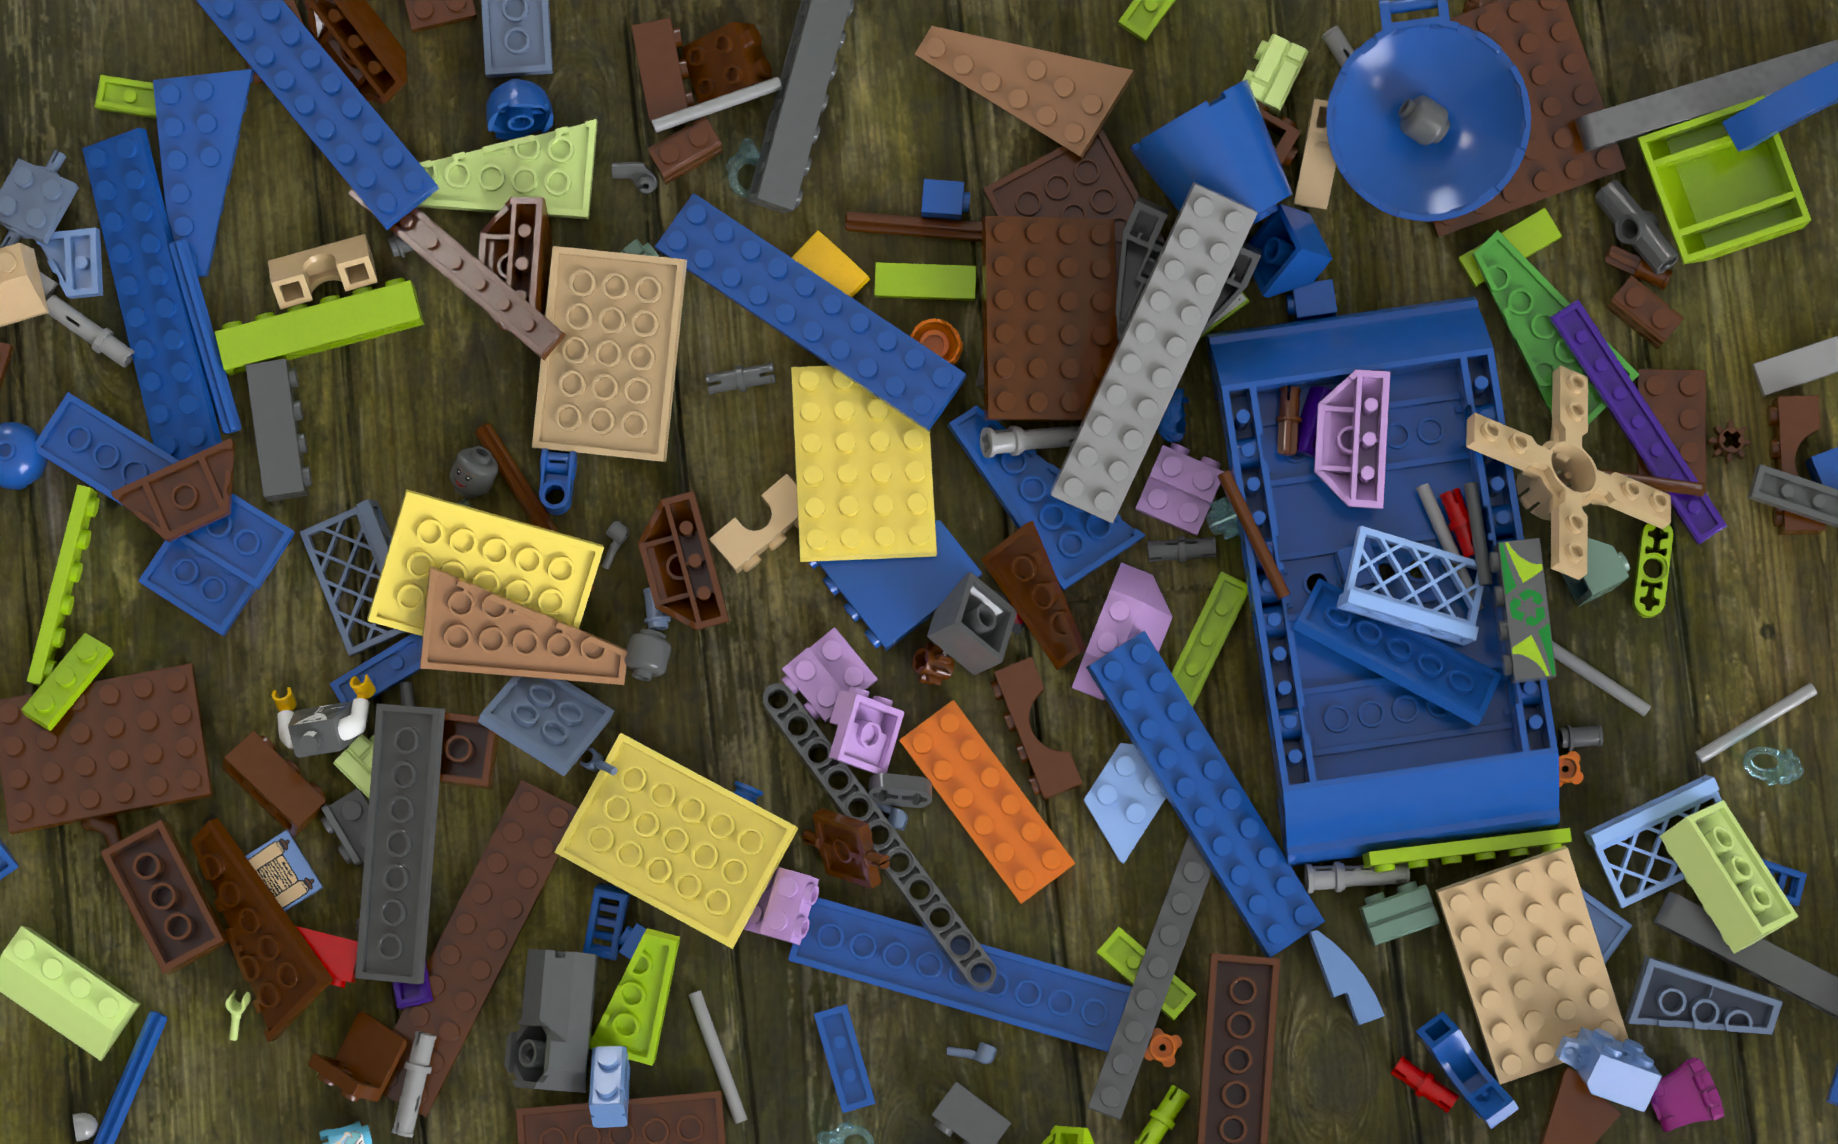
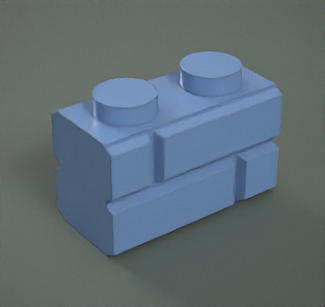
M606 1046L592 1048L589 1110L593 1127H624L628 1124L630 1063L626 1047Z

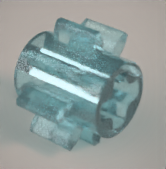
M1226 496L1210 503L1213 510L1207 513V522L1211 531L1217 536L1223 534L1226 540L1239 535L1236 513L1228 497Z

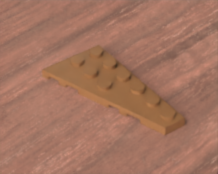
M931 26L915 52V55L1081 158L1086 154L1136 73L1134 70L935 26Z
M429 566L420 656L421 669L624 685L626 674L625 657L628 653L625 648L433 566Z

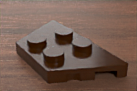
M231 438L116 489L111 494L167 542L173 541L231 514L235 456L234 441Z

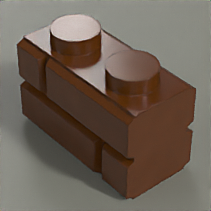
M706 116L694 122L692 127L688 125L647 149L649 157L666 185L724 152L722 143Z
M1632 275L1605 307L1656 349L1660 348L1684 319L1676 310H1670L1666 302Z

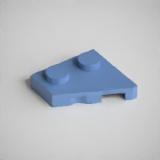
M94 227L54 232L47 245L36 241L47 256V262L51 270L57 274L59 284L66 297L76 299L103 296L101 235L99 229Z

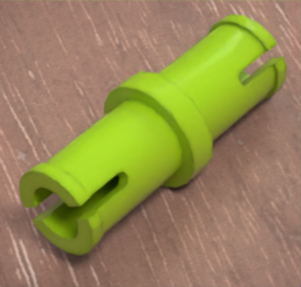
M1171 1085L1157 1110L1152 1109L1149 1116L1151 1119L1134 1143L1159 1144L1168 1129L1172 1130L1176 1125L1173 1121L1190 1096L1181 1089H1177L1176 1086Z

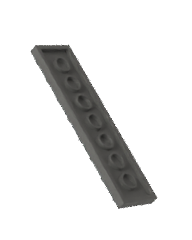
M377 704L355 973V978L424 984L445 709Z

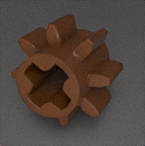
M1732 420L1727 422L1724 430L1716 425L1713 428V432L1717 435L1716 438H1710L1706 443L1714 447L1715 452L1711 457L1715 458L1718 455L1725 457V464L1731 462L1734 454L1738 459H1743L1745 453L1741 448L1751 444V441L1745 439L1743 435L1746 427L1737 429L1733 427ZM1731 436L1735 442L1732 446L1726 448L1723 443Z
M926 643L925 648H920L915 653L912 667L916 673H920L918 677L919 682L940 686L942 680H948L953 674L955 667L954 659L948 656V653L937 644Z

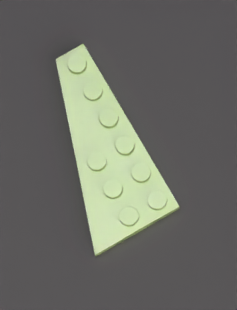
M594 119L586 121L584 124L572 127L565 126L536 136L529 135L482 147L483 149L467 153L452 154L451 157L420 162V165L435 181L439 189L417 207L498 213L510 197L545 198L548 217L589 220L598 121Z

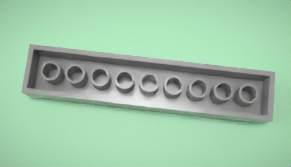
M1193 182L1051 488V496L1110 523L1114 522L1258 212L1255 209Z

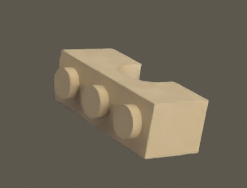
M365 234L268 261L270 281L280 310L313 301V290L318 285L327 281L336 280L342 282L345 292L378 283L375 262Z
M788 474L761 495L762 500L772 512L771 520L765 528L757 531L748 530L734 518L709 539L714 548L737 574L742 569L746 573L753 569L761 561L759 555L768 547L771 551L779 547L787 539L784 534L793 526L799 529L797 485Z

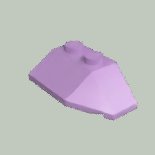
M1355 370L1318 403L1314 473L1348 507L1383 509L1390 372Z
M1121 562L1072 685L1073 689L1100 700H1105L1086 667L1143 631L1147 633L1159 653L1172 620V614L1152 574Z

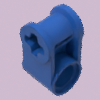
M542 448L539 497L543 507L550 514L562 515L571 507L573 485L577 470V452L575 451L557 453L549 452L548 448ZM554 490L564 492V499L559 504L553 505L547 502L550 492Z

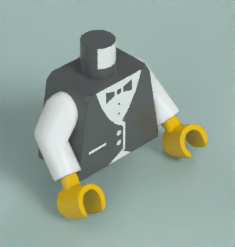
M367 674L363 683L360 682L357 676L351 678L350 686L357 695V698L353 701L301 709L295 712L292 710L295 709L297 703L291 688L287 687L288 694L283 698H280L277 690H274L272 698L279 711L277 718L281 742L288 748L294 749L295 756L301 758L343 750L356 740L366 729L370 704L367 699L371 698L376 692V687Z

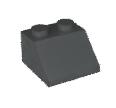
M969 572L935 610L927 637L969 672L976 675L1002 663L1017 611L973 573Z

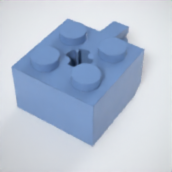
M1581 1027L1577 1038L1563 1036L1555 1052L1559 1060L1576 1070L1591 1094L1645 1112L1662 1077L1654 1066V1060L1646 1055L1641 1044L1630 1039H1625L1624 1042L1616 1040L1613 1035L1599 1028L1591 1031Z

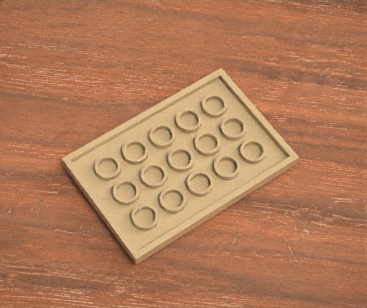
M553 246L545 317L562 330L566 336L545 361L541 358L532 448H548L550 450L575 451L578 453L666 462L687 260Z
M1562 846L1435 890L1496 1081L1500 1085L1564 1063L1555 1055L1556 1049L1563 1036L1577 1038L1581 1027L1594 1031L1595 1028L1605 1030L1613 1035L1614 1039L1622 1042L1625 1039H1629L1568 847Z

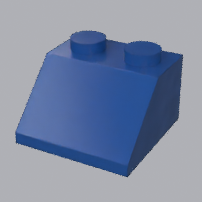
M1279 204V210L1270 215L1248 242V244L1262 249L1261 257L1253 272V277L1262 296L1267 298L1313 283L1333 259L1311 214L1283 204Z

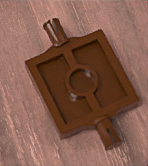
M823 808L813 813L812 816L816 830L815 832L808 829L805 830L801 839H804L802 840L804 844L815 846L823 859L826 874L870 889L881 884L878 868H888L890 857L874 850L872 832L868 823Z

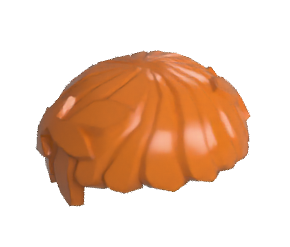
M934 318L920 322L914 327L910 336L952 365L957 363L963 350V342L959 332L942 319Z

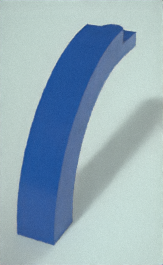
M1838 61L1793 82L1723 121L1722 123L1738 152L1752 149L1799 121L1838 103Z

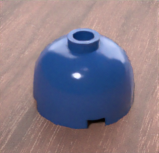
M511 79L495 88L487 100V128L490 133L491 130L494 131L496 138L499 140L509 141L531 135L529 133H535L539 130L544 134L553 125L554 116L550 99L539 85L531 81Z
M4 422L0 424V487L7 490L26 488L27 485L32 484L35 480L37 481L43 475L48 464V459L37 453L35 442L40 435L32 427L20 422Z

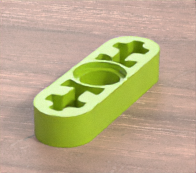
M1647 523L1641 530L1632 607L1636 614L1643 618L1656 616L1663 610L1665 605L1673 543V530L1670 525L1664 529L1660 528V533L1665 535V539L1659 541L1657 551L1664 550V556L1654 552L1645 553V548L1648 550L1653 549L1654 538L1648 536V532H1652L1656 526ZM1649 559L1657 560L1662 566V573L1657 578H1650L1644 573V563ZM1641 581L1649 585L1660 584V589L1656 587L1652 589L1651 598L1657 601V605L1652 606L1650 611L1645 610V604L1640 603V599L1646 597L1648 592V586L1641 587Z

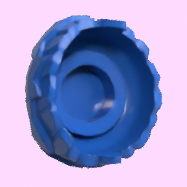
M1184 388L1175 389L1157 428L1158 434L1170 443L1181 442L1185 435L1186 422L1184 418L1186 413L1184 412L1183 404L1189 402V399L1183 396Z

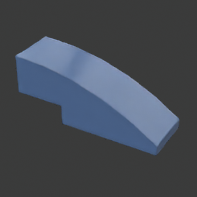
M1318 930L1308 933L1331 998L1342 994L1345 995L1355 1025L1358 1026L1385 1016L1374 991L1353 961L1333 941Z

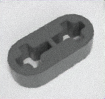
M878 773L871 776L868 780V795L874 803L881 805L922 808L932 802V783L930 780L920 776Z

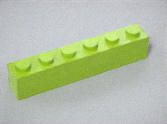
M397 278L385 282L386 287L374 290L372 287L358 288L352 292V296L340 298L339 295H332L322 298L320 304L307 307V304H299L287 308V313L276 316L274 312L257 315L253 322L242 324V321H233L222 325V330L215 331L224 371L231 376L246 372V365L281 359L288 361L424 325L415 286L411 280L405 281L404 278Z

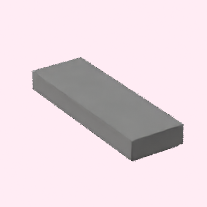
M1838 336L1753 364L1751 367L1762 397L1837 373Z

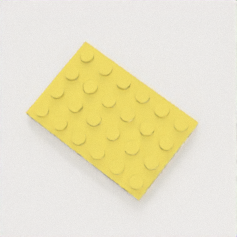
M831 366L791 367L800 562L936 557L930 430L928 432Z
M406 489L367 620L423 636L429 566H433L579 629L604 546Z
M620 733L604 761L617 768L616 775H611L600 769L555 853L733 949L794 838L798 827Z

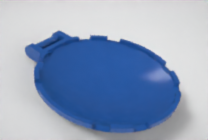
M1378 0L1382 31L1376 33L1349 56L1340 69L1330 92L1326 125L1333 159L1351 188L1366 202L1385 213L1402 219L1425 222L1443 221L1468 214L1499 194L1510 182L1523 160L1531 129V107L1524 80L1516 65L1513 64L1502 48L1491 38L1480 31L1478 32L1458 22L1450 21L1447 0ZM1438 9V16L1393 23L1391 21V14ZM1426 95L1448 111L1450 127L1440 142L1436 144L1432 142L1429 145L1423 146L1400 130L1401 117L1398 116V112L1407 99L1414 100L1418 96Z

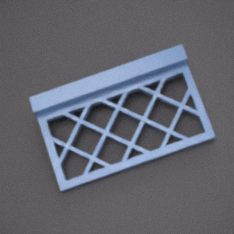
M1360 526L1356 533L1344 592L1339 595L1337 608L1465 646L1476 641L1479 627L1475 625L1484 586H1479L1478 573H1476L1474 585L1466 589L1456 573L1462 567L1477 570L1476 560ZM1365 537L1377 540L1384 553L1370 560L1363 549ZM1387 543L1394 545V547L1390 549ZM1400 547L1408 549L1415 560V563L1403 570L1392 553ZM1419 553L1424 554V555H1427V556H1425L1424 558H1421V556H1420ZM1386 556L1396 574L1382 581L1373 563ZM1431 557L1440 559L1447 570L1446 573L1436 579L1433 578L1424 563ZM1360 560H1362L1364 565L1359 567ZM1451 563L1458 564V566L1453 568ZM1418 566L1428 584L1414 591L1404 573ZM1364 568H1367L1376 586L1369 590L1355 587L1357 573ZM1450 576L1459 594L1446 600L1437 582ZM1397 577L1408 593L1401 600L1392 598L1385 586ZM1429 587L1440 605L1433 609L1425 608L1417 594ZM1379 589L1381 594L1375 593L1374 591ZM1471 590H1473L1472 598L1470 597V595H1469V593H1468V592H1470ZM1461 596L1469 608L1467 620L1456 617L1449 605ZM1411 598L1414 604L1405 601ZM1443 608L1445 613L1439 612L1438 610Z
M1704 775L1584 832L1589 845L1593 847L1620 908L1633 904L1685 879L1682 871L1675 874L1678 865L1674 859L1672 861L1657 855L1662 841L1659 836L1665 832L1670 818L1676 815L1686 818L1689 815L1682 812L1692 808L1690 815L1698 812L1701 803L1710 799L1713 800L1714 804L1722 801L1718 792L1720 789L1714 777ZM1661 823L1659 830L1652 828L1653 826ZM1646 829L1658 833L1651 852L1634 847L1639 833ZM1631 837L1629 844L1621 842ZM1615 844L1627 848L1620 867L1608 862L1603 851L1604 849ZM1633 850L1649 856L1643 875L1626 869ZM1655 858L1672 864L1667 878L1661 881L1648 877ZM1611 868L1618 870L1616 878ZM1624 873L1641 879L1637 891L1627 897H1624L1620 889ZM1647 881L1654 883L1644 888Z

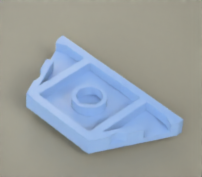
M1120 743L1083 801L1097 822L1104 837L1109 842L1117 859L1124 864L1166 799V796L1134 744Z

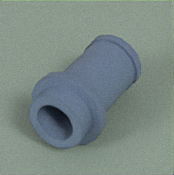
M650 587L644 589L643 594L645 596L647 614L644 624L648 625V629L655 631L667 629L671 617L655 608Z

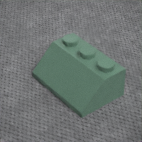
M1588 538L1587 575L1577 580L1563 573L1560 574L1577 607L1614 590L1629 578L1627 571L1630 570V566L1621 551L1617 553L1614 546ZM1550 544V545L1547 546V549H1548V551H1549V553H1550V555H1551V544Z

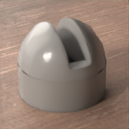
M87 1113L72 1114L76 1142L93 1137L98 1130L96 1118Z

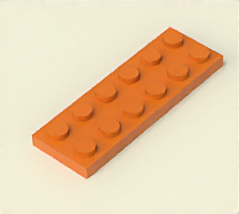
M954 700L899 740L1020 904L1024 903L1076 864Z

